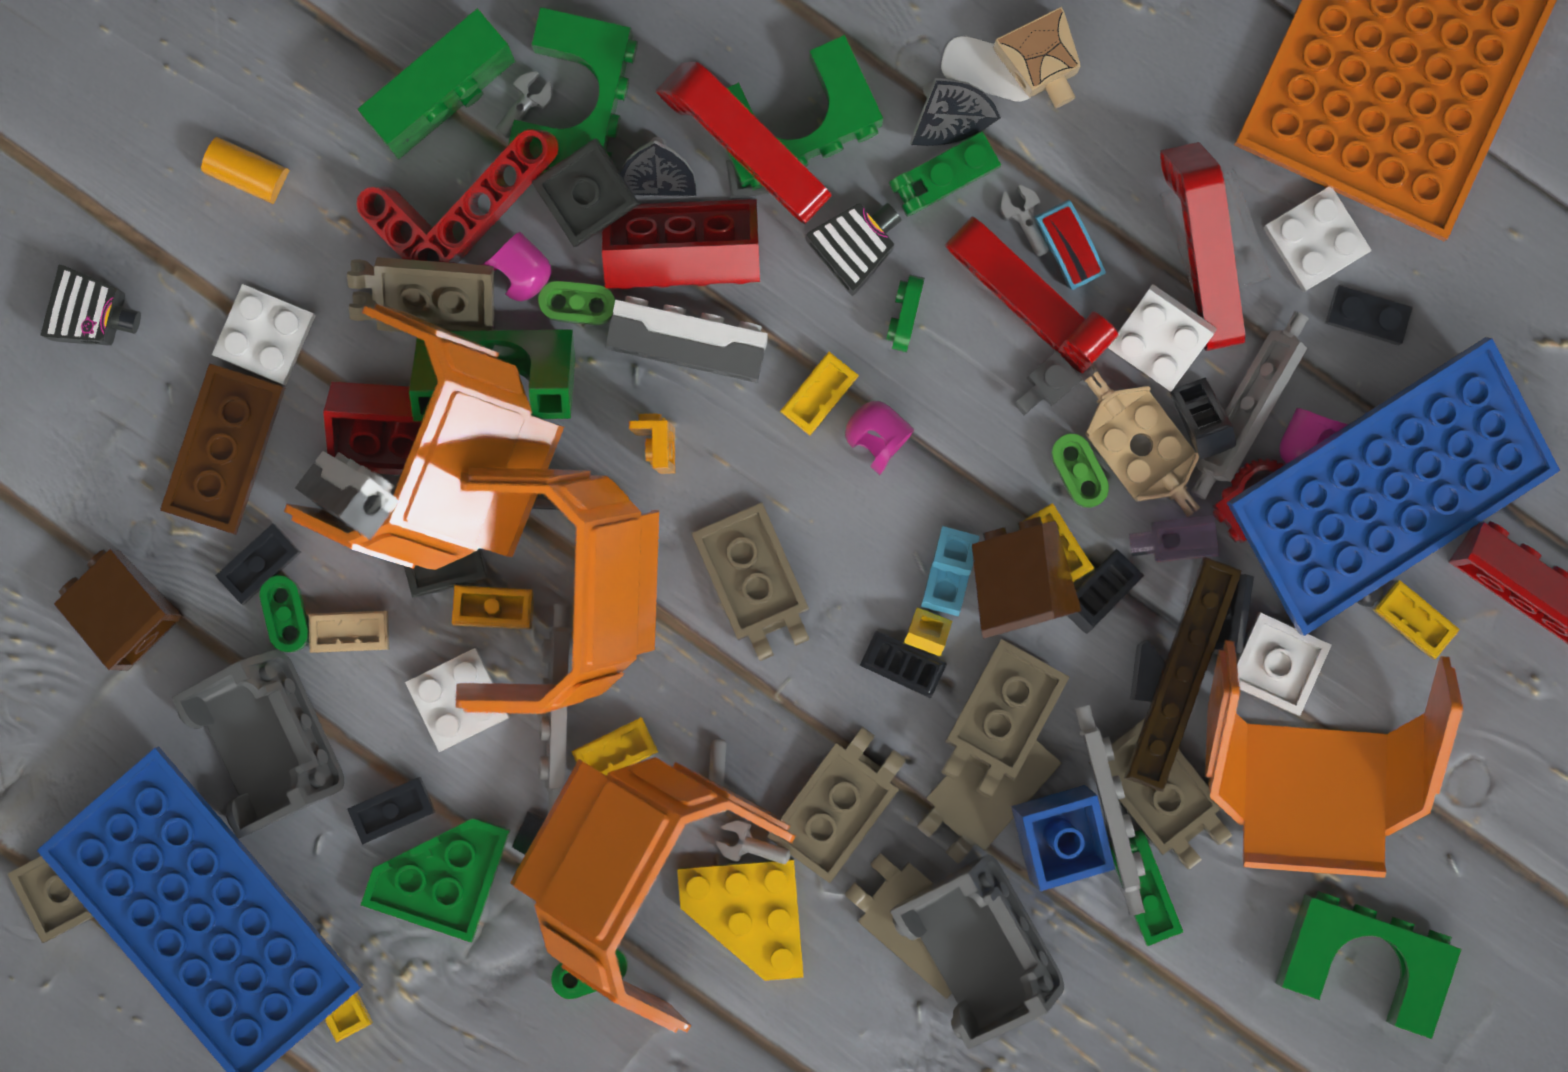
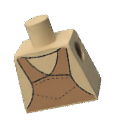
M1062 7L995 40L993 47L995 53L1027 96L1032 97L1046 90L1055 108L1061 107L1076 98L1067 79L1076 75L1081 66Z

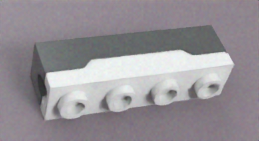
M626 296L625 302L615 300L614 314L611 318L605 344L608 350L758 383L768 340V334L761 332L762 326L743 321L739 322L738 327L723 324V317L708 313H702L701 318H695L685 315L686 309L673 305H664L663 310L648 307L649 301L632 296Z
M322 451L315 460V464H312L295 489L324 511L371 540L390 515V511H393L400 502L389 493L393 486L378 474L372 473L364 466H360L339 452L333 457Z

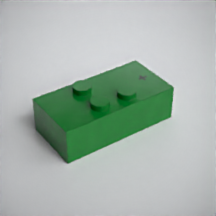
M477 8L357 110L399 160L463 105L468 108L475 104L483 95L482 89L516 61L508 43Z

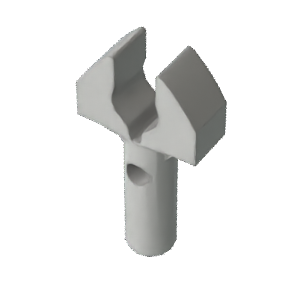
M538 71L522 74L514 82L513 86L518 90L519 99L495 129L501 137L507 138L511 134L514 119L521 121L530 108L540 107L545 111L552 102V85L550 80H548L539 94L530 96L529 88L540 76Z
M1018 185L1017 190L1025 203L1023 212L1011 204V199L1007 191H1005L1000 204V213L1004 221L1013 219L1020 223L1035 255L1042 256L1049 251V247L1033 217L1034 207L1040 204V200L1035 191L1026 186Z
M714 739L711 741L709 780L735 793L736 788H729L724 781L726 741Z
M737 820L721 826L722 829L737 833L739 839L743 841V844L735 846L722 841H716L719 850L725 858L740 861L741 856L749 852L781 864H786L790 859V851L788 849L753 838L750 832L752 825L750 823Z

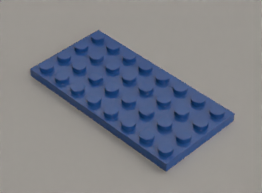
M1485 337L1235 496L1227 504L1297 632L1305 636L1558 473L1560 469L1493 338Z
M159 746L150 751L37 849V852L226 1072H264L363 986V983Z

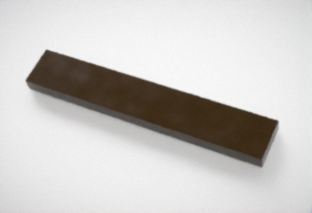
M1208 557L1202 558L1124 779L1159 792L1164 791L1242 570Z

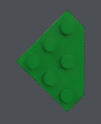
M472 818L374 867L360 905L472 943L511 830Z

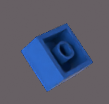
M1086 785L1011 806L1029 880L1040 891L1115 870L1098 795Z

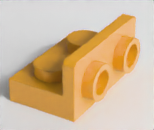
M638 414V421H629V430L636 436H652V438H646L645 440L646 462H650L652 468L660 474H676L675 427L668 420L662 418V414Z

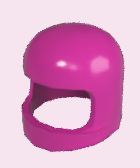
M520 231L510 238L488 261L481 264L493 266L494 272L500 269L511 282V286L505 295L512 300L521 302L537 295L547 284L551 275V265L548 259Z
M871 401L861 406L851 416L846 425L845 438L852 448L861 445L875 456V460L870 467L877 474L881 475L891 457L903 446L915 429L886 403ZM869 430L875 431V432L878 433L882 438H879V437H877V436L871 435V434H869V433H867V432H868Z
M1296 408L1279 445L1280 456L1287 464L1348 424L1323 417L1308 410Z

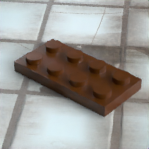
M209 363L160 511L237 535L286 388Z

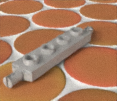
M1294 311L1285 330L1270 331L1225 410L1233 426L1236 446L1205 459L1199 457L1196 466L1202 474L1193 490H1191V493L1205 500L1216 480L1231 482L1307 350V347L1298 339L1306 322L1309 320L1304 314Z
M554 604V628L549 632V639H543L542 662L548 663V678H542L541 684H558L568 675L569 632H571V628H569L570 605ZM567 707L547 712V717H541L540 741H546V756L539 757L538 774L539 780H545V787L547 792H549L548 813L565 785Z
M1091 705L1075 709L1081 730L1079 734L1084 737L1124 889H1121V893H1124L1129 916L1145 912L1139 891L1141 889L1139 876L1145 875V870L1140 852L1132 854L1128 838L1135 837V832L1130 814L1122 815L1118 800L1125 798L1120 776L1112 777L1108 761L1115 760L1109 737H1101L1100 730L1095 726L1090 708Z

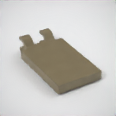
M376 257L375 264L372 266L365 260H351V271L347 272L348 287L352 289L372 288V296L367 292H353V304H349V317L351 320H376L361 312L364 305L374 308L377 303L409 313L448 331L495 330L493 266ZM376 320L377 330L404 332Z
M759 503L691 533L737 640L739 641L749 636L759 661L774 656L765 635L787 626L795 646L810 640L799 614L809 610V607L763 503Z
M1001 639L945 740L947 744L955 748L941 773L955 780L961 773L966 761L986 771L975 792L987 799L992 797L1003 776L1012 780L1017 777L1070 677Z
M1144 718L1111 744L1115 760L1108 761L1112 777L1120 776L1125 798L1118 801L1161 855L1172 849L1182 864L1190 870L1202 860L1188 843L1192 838L1206 829L1217 845H1221L1233 835L1217 817L1216 813L1222 808L1210 798L1208 785L1179 749L1163 792L1124 779L1145 720Z
M863 726L847 748H844L837 742L780 818L790 825L788 831L796 836L793 843L772 832L767 836L778 846L788 849L790 855L828 883H831L898 792L899 787L893 784L891 780L906 761L905 757L893 749L880 767L862 754L875 736Z
M1036 740L1017 777L1012 780L1003 776L994 795L987 799L975 792L986 771L966 761L958 778L956 777L953 780L945 775L929 793L926 799L934 807L916 827L927 837H930L942 822L948 825L959 837L945 853L959 864L975 844L985 851L1014 818L1011 806L1029 801L1062 762Z
M879 853L870 865L887 880L873 896H870L856 882L846 891L845 896L864 911V914L857 921L943 997L948 999L952 993L921 938L912 941L906 936H901L894 927L893 916L890 912L897 904L934 883L910 862L900 870L882 853Z
M42 856L8 873L42 943L93 918L91 913Z

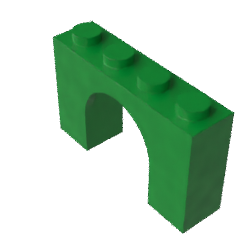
M540 7L532 40L535 54L575 62L587 68L599 83V98L590 116L582 123L570 128L556 129L514 119L508 145L521 132L526 130H545L553 134L558 143V153L543 172L548 171L594 138L599 140L611 159L612 152H607L610 137L616 138L621 118L615 112L618 100L625 101L629 85V78L624 77L627 63H634L638 41L632 40L631 27ZM537 137L532 139L529 146L530 153L535 158H538L543 150L542 142Z
M845 35L809 51V60L828 102V112L825 120L816 131L806 137L794 140L777 138L805 167L809 165L807 160L821 154L823 158H828L841 152L844 149L842 144L855 138L858 143L871 139L879 133L878 128L882 127L883 116ZM740 83L727 87L753 114ZM724 148L734 167L742 189L750 185L753 190L763 187Z
M573 329L450 331L499 352V359L517 367L519 375L529 381V399L532 416L540 419H571L575 370ZM417 337L409 394L413 421H423L438 380L425 342Z
M1320 891L1317 892L1316 898L1304 894L1275 983L1282 988L1320 1000L1332 961L1339 949L1347 942L1358 937H1380L1394 950L1400 966L1399 983L1386 1022L1395 1027L1432 1039L1462 950L1450 945L1452 937L1430 929L1427 936L1413 932L1415 924L1393 916L1389 924L1375 919L1378 911L1358 904L1354 905L1353 911L1338 906L1340 898Z

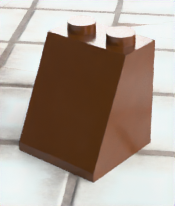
M1041 517L1019 522L1020 530L1007 534L1005 527L983 533L985 541L972 544L983 639L1081 611L1056 521L1042 523Z
M103 549L89 560L87 566L90 569L79 579L73 577L59 590L61 597L54 605L108 670L128 671L184 616L120 550L109 549L106 552Z

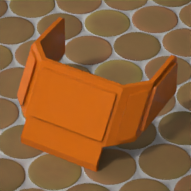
M377 303L374 308L364 305L361 313L424 340L438 380L393 494L400 502L393 511H390V515L371 540L323 509L286 504L284 512L292 515V521L350 549L410 568H415V565L437 570L476 552L478 547L506 557H513L538 493L460 491L461 473L469 472L470 467L548 469L564 427L531 415L532 410L517 367L499 359V352L409 313Z
M470 467L469 472L461 473L460 491L545 494L576 526L572 671L558 684L458 683L456 684L455 707L463 708V712L543 714L584 702L586 699L603 694L624 675L622 672L637 659V655L655 650L659 510H651V512L641 514V511L607 475H590L589 470Z
M1226 640L1224 649L1218 652L1208 701L1205 777H1209L1210 798L1239 825H1243V867L1385 878L1387 873L1385 866V836H1389L1430 814L1435 795L1440 793L1463 712L1455 667L1451 666L1450 657L1440 656L1425 713L1388 734L1247 724L1236 713L1240 695L1235 643L1234 641Z
M653 757L608 772L606 776L579 759L510 884L536 901L534 906L546 951L563 963L561 967L612 1002L675 1033L678 1029L688 1032L691 1024L671 1004L622 980L615 955L617 947L686 824L725 810H730L790 843H793L796 836L788 831L790 825L773 813L678 762L671 766Z

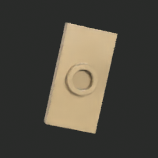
M388 611L308 614L310 653L389 650Z

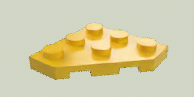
M789 859L786 864L775 861L677 869L680 909L764 981L804 978L794 859Z

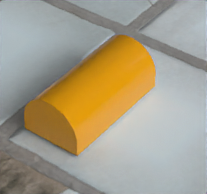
M215 137L211 141L201 164V171L204 174L273 205L290 171L282 165L219 137Z
M454 585L451 623L453 626L531 630L534 611V593L532 589Z

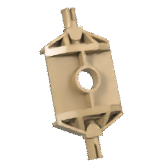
M1098 371L1087 378L1085 383L1088 384L1097 396L1098 400L1096 402L1098 407L1085 435L1135 502L1169 497L1170 500L1174 499L1186 514V517L1199 510L1201 507L1198 506L1186 490V484L1195 468L1199 455L1151 394V388L1145 386L1114 391L1109 388ZM1144 435L1150 440L1151 450L1148 455L1138 456L1132 452L1130 441L1133 436Z

